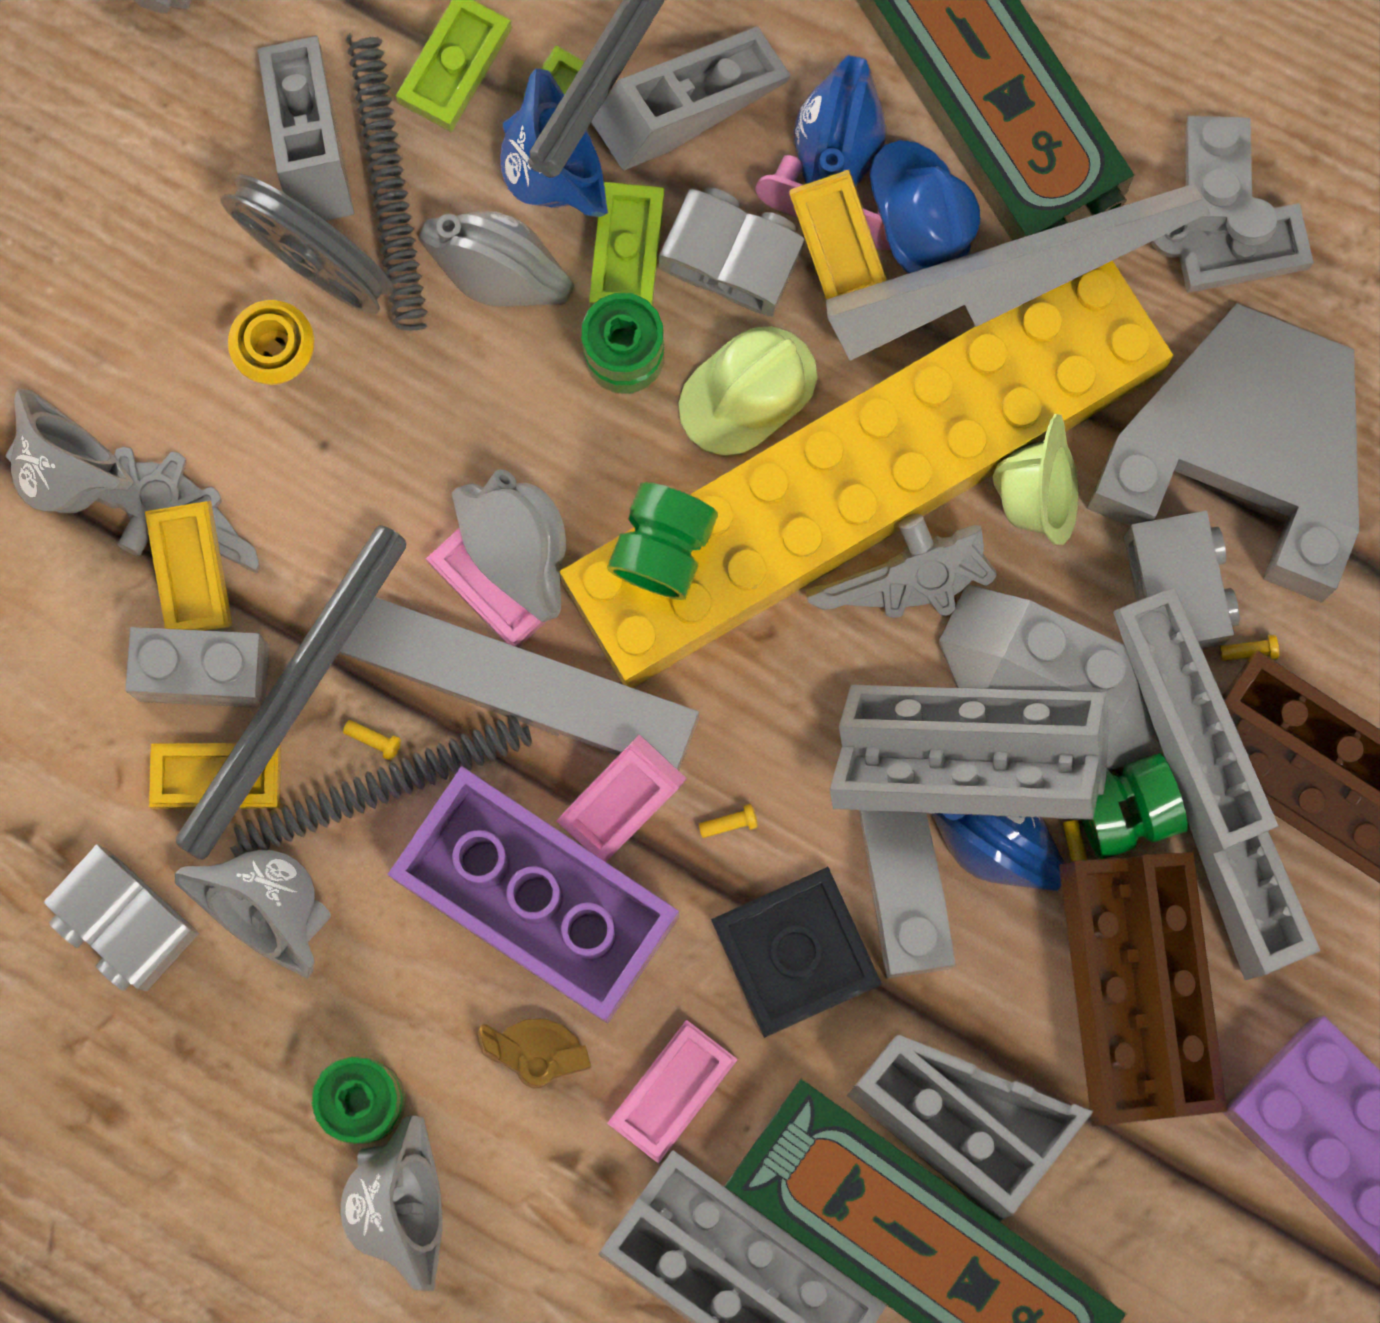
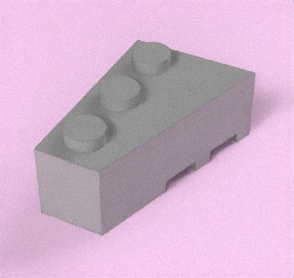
M897 1035L847 1094V1097L1000 1222L1013 1215L1093 1111L1075 1104L1068 1105L1035 1092V1088L1017 1081L1012 1083L977 1069L974 1064Z

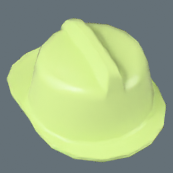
M773 326L751 328L735 336L700 365L683 386L679 400L680 422L688 437L703 450L722 456L743 454L760 445L800 412L812 398L818 379L815 359L802 340L789 331Z
M1054 414L1050 420L1044 441L1026 445L1011 453L1006 459L998 463L993 473L994 486L1002 499V506L1007 520L1017 528L1046 534L1054 545H1064L1071 537L1078 510L1077 471L1067 445L1062 415Z

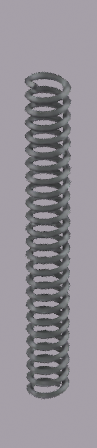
M349 33L346 43L350 45L348 54L353 57L349 63L354 68L351 75L356 80L353 85L354 89L358 92L355 99L360 103L357 111L362 115L359 123L364 127L361 135L366 139L363 147L368 150L365 159L370 162L367 171L372 174L369 178V183L374 186L371 190V195L376 197L373 206L378 209L375 214V218L380 221L377 225V230L382 233L378 240L384 245L380 252L386 257L382 264L388 269L385 274L393 285L396 283L416 282L422 277L419 273H407L397 277H393L390 274L394 271L415 270L419 267L420 263L417 261H405L391 265L388 262L392 259L413 258L418 254V251L415 249H404L394 253L387 252V249L391 247L403 248L412 246L416 240L412 237H403L392 241L385 240L387 236L410 234L414 228L410 225H401L388 230L383 229L385 224L406 223L410 221L412 216L407 213H400L386 218L381 217L383 212L405 211L409 208L410 204L405 201H399L385 206L379 205V202L382 200L394 201L403 199L408 195V192L400 189L383 194L377 193V190L380 188L394 189L402 187L406 180L403 178H391L381 182L375 181L377 177L398 176L403 173L404 169L400 166H390L378 171L373 170L375 165L397 164L402 160V157L398 154H389L376 159L371 158L373 153L387 154L396 152L400 145L395 142H388L375 147L369 146L370 142L392 141L397 138L398 133L395 131H382L373 135L367 134L369 130H387L396 125V121L393 119H381L390 117L394 113L392 108L382 107L390 104L392 101L391 97L382 95L391 89L390 86L387 84H376L384 82L389 77L384 72H377L383 70L387 65L384 61L377 60L385 52L381 49H372L379 47L383 40L378 37H368L353 42V36ZM355 48H357V49H368V50L361 51V52H359V53H357V54L354 53V49H355ZM357 60L369 61L361 65H356ZM358 72H374L359 77L357 74ZM361 83L374 84L363 89L359 86ZM363 95H370V96L381 95V96L371 97V98H369V99H367V100H362V98H361V96H363ZM364 107H381L368 112L363 110ZM367 118L381 119L369 124L365 122ZM409 285L399 289L394 288V291L389 296V302L394 304L390 312L396 316L392 322L396 328L416 331L427 327L425 323L415 325L398 323L402 319L424 317L428 313L427 310L420 308L403 313L396 311L400 307L422 305L426 301L425 298L419 296L401 301L394 299L398 295H413L422 292L424 287L421 285Z
M509 715V732L504 722L498 719L496 728L499 739L493 728L486 724L484 732L487 743L479 730H473L472 736L475 748L469 737L462 733L460 740L464 754L457 742L450 738L448 744L452 759L444 745L438 743L437 753L440 764L433 751L426 748L425 757L428 768L421 756L415 752L413 761L416 773L408 759L403 757L401 765L405 780L397 765L391 762L389 769L393 784L382 767H378L377 774L381 789L372 773L367 771L365 778L370 796L361 779L355 776L353 782L358 800L349 784L343 781L341 787L346 805L336 787L331 785L329 791L334 810L325 793L319 790L317 795L322 815L313 798L307 795L305 800L310 819L300 801L295 800L293 805L299 826L288 806L283 804L282 813L287 831L277 812L271 809L270 817L275 836L265 817L259 814L258 822L263 840L252 820L247 819L246 826L251 845L240 825L235 823L234 831L239 850L236 846L230 849L235 857L246 853V851L258 850V846L262 850H269L270 841L273 845L280 847L282 836L286 841L292 842L294 831L298 836L304 837L306 827L316 833L318 822L323 827L328 828L330 817L333 821L340 823L342 818L341 811L346 817L352 818L354 813L353 806L358 812L364 814L366 808L365 801L369 807L376 809L378 803L377 796L381 802L388 804L389 792L396 799H400L401 787L406 793L412 794V781L417 788L423 790L425 787L424 776L430 784L435 785L437 782L436 771L444 780H447L449 777L448 767L456 775L460 769V762L465 769L471 771L473 766L471 755L478 765L483 766V751L489 760L495 761V746L503 756L508 754L507 742L514 751L518 752L520 749L518 735L525 746L530 747L532 744L529 726L522 729L516 717Z

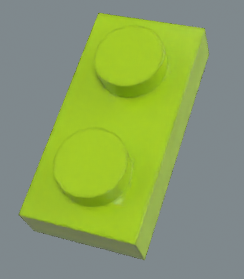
M452 0L396 94L398 104L452 132L511 32V20L474 0Z
M604 182L608 213L598 217L589 307H592L600 298L613 293H633L647 299L653 306L664 205V188Z

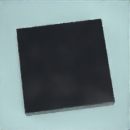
M829 867L711 919L764 1038L882 985Z

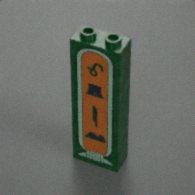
M856 0L1012 241L1087 218L1090 215L1093 216L1121 207L1127 202L1124 195L1127 194L1135 174L1020 0Z
M802 1079L794 1086L724 1185L733 1194L911 1323H1121L1127 1314Z

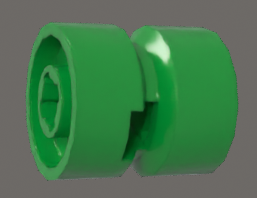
M613 293L600 298L588 309L582 322L581 340L584 359L590 376L602 388L614 393L632 394L647 388L658 378L664 365V327L658 311L647 299L633 293Z
M640 483L628 517L635 531L620 534L607 566L608 571L623 581L651 593L671 599L686 600L698 569V562L691 552L706 546L717 521L718 512L702 500L679 490L656 483Z
M1160 753L1124 765L1122 776L1116 777L1107 770L1104 793L1097 795L1093 819H1080L1090 846L1099 860L1135 849L1139 837L1143 836L1150 843H1154L1188 830L1186 811L1177 782L1170 766ZM1126 800L1131 814L1130 817L1123 818L1118 802Z
M349 1057L335 1061L322 1071L313 1087L311 1104L315 1120L326 1134L341 1142L368 1144L383 1140L397 1128L404 1116L406 1096L402 1082L392 1069L375 1060Z

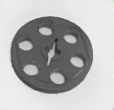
M241 174L235 178L238 190L234 195L224 194L221 198V204L240 227L275 257L328 294L360 311L369 314H377L379 312L380 306L377 299L380 295L392 294L394 286L383 270L368 255L321 217L278 189L251 176Z

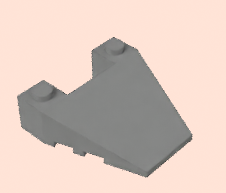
M1237 303L1119 434L1107 456L1087 509L1129 526L1136 523L1153 521L1173 472L1176 471L1287 516V519L1263 579L1322 603L1337 589L1359 533L1354 349Z

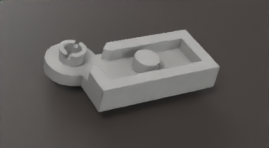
M1188 116L1185 130L1186 186L1196 184L1210 213L1186 224V231L1214 232L1222 224H1226L1228 233L1241 244L1252 246L1269 241L1275 234L1278 216L1270 203L1263 199L1252 197L1250 118Z
M1300 203L1274 208L1278 216L1275 234L1269 241L1260 245L1251 246L1234 240L1228 233L1226 224H1222L1214 232L1186 231V225L1151 241L1153 247L1160 254L1180 259L1187 293L1309 270L1314 263Z

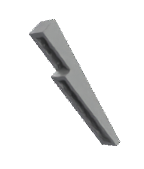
M1194 183L827 299V318L850 361L964 305L977 327L1209 214L1210 211Z
M1175 587L1119 608L1113 612L1165 759L1177 782L1185 807L1187 821L1244 980L1267 975L1319 952L1320 948L1269 834V830L1279 827Z
M374 597L339 652L342 655L503 716L509 717V715H512L519 722L556 736L561 734L617 756L640 734L678 771L681 768L699 721V711Z

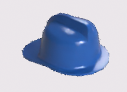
M903 140L884 145L873 158L870 180L872 192L893 257L907 273H913L969 255L971 242L975 239L981 222L980 206L974 192L964 181L952 175L947 164L931 149L917 142Z

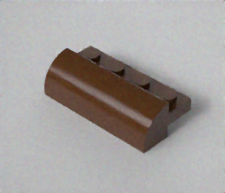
M1256 650L1222 697L1273 814L1380 883V729Z
M1193 852L1146 854L1130 858L1073 861L1059 864L1090 1111H1093L1090 1115L1092 1127L1228 1112Z

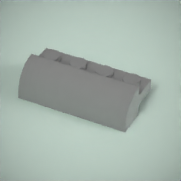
M850 686L839 724L842 748L830 787L833 809L1093 819L1097 795L1104 793L1108 755L1106 692Z
M674 1150L669 1154L598 1254L690 1323H876L887 1306Z

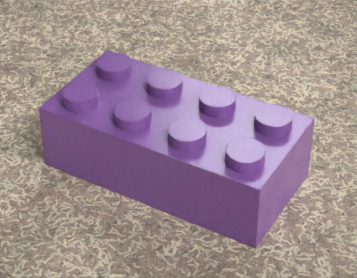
M462 766L387 874L395 882L606 1024H609L680 917L677 909Z
M1325 1016L1311 1019L1227 1104L1228 1112L1222 1113L1380 1269V1070Z

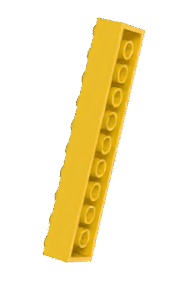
M1112 260L977 327H973L691 493V496L712 506L718 512V518L706 546L691 552L698 562V569L686 600H676L651 593L629 584L610 573L607 566L619 536L559 571L562 584L621 683L635 688L900 530L899 523L905 517L912 514L925 516L993 475L998 463L1006 459L1008 455L1026 445L1044 441L1050 420L1054 414L1062 415L1066 432L1161 376L1174 355ZM632 528L625 533L634 532L635 528Z

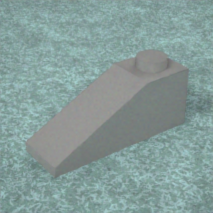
M757 26L619 79L591 122L624 171L671 152L783 85L791 75Z
M318 36L257 48L277 174L283 193L325 221L354 215L347 170Z
M859 810L886 979L951 969L956 964L945 898L927 813Z

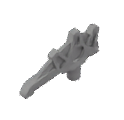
M122 447L116 449L114 456L134 483L127 491L111 490L102 494L96 501L112 509H122L131 519L117 544L120 548L133 555H141L149 540L145 511L211 501L220 555L254 573H258L260 566L256 549L238 536L217 508L222 502L218 491L212 486L201 491L194 483L183 476L187 462L185 457L180 453L171 452L161 464L152 462L136 463L131 448Z
M912 514L902 519L899 523V528L907 544V547L904 548L901 554L888 559V562L827 585L821 584L806 590V598L810 604L822 610L835 609L843 605L885 607L886 616L892 618L902 617L905 607L932 603L941 616H946L956 610L954 595L962 591L972 580L987 586L994 581L997 573L983 554L984 543L981 525H972L956 531L951 537H931L921 514Z

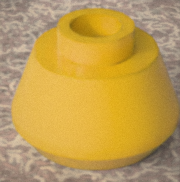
M279 300L260 301L245 308L234 320L228 335V350L234 365L245 377L260 384H281L295 378L306 368L314 351V333L307 317L295 306Z

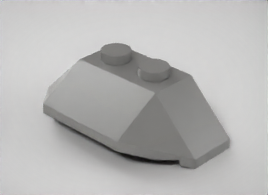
M969 584L964 588L956 605V610L953 611L939 640V645L948 662L957 688L1106 692L1108 710L1106 771L1123 767L1128 763L1158 753L1164 754L1125 645L1031 600Z

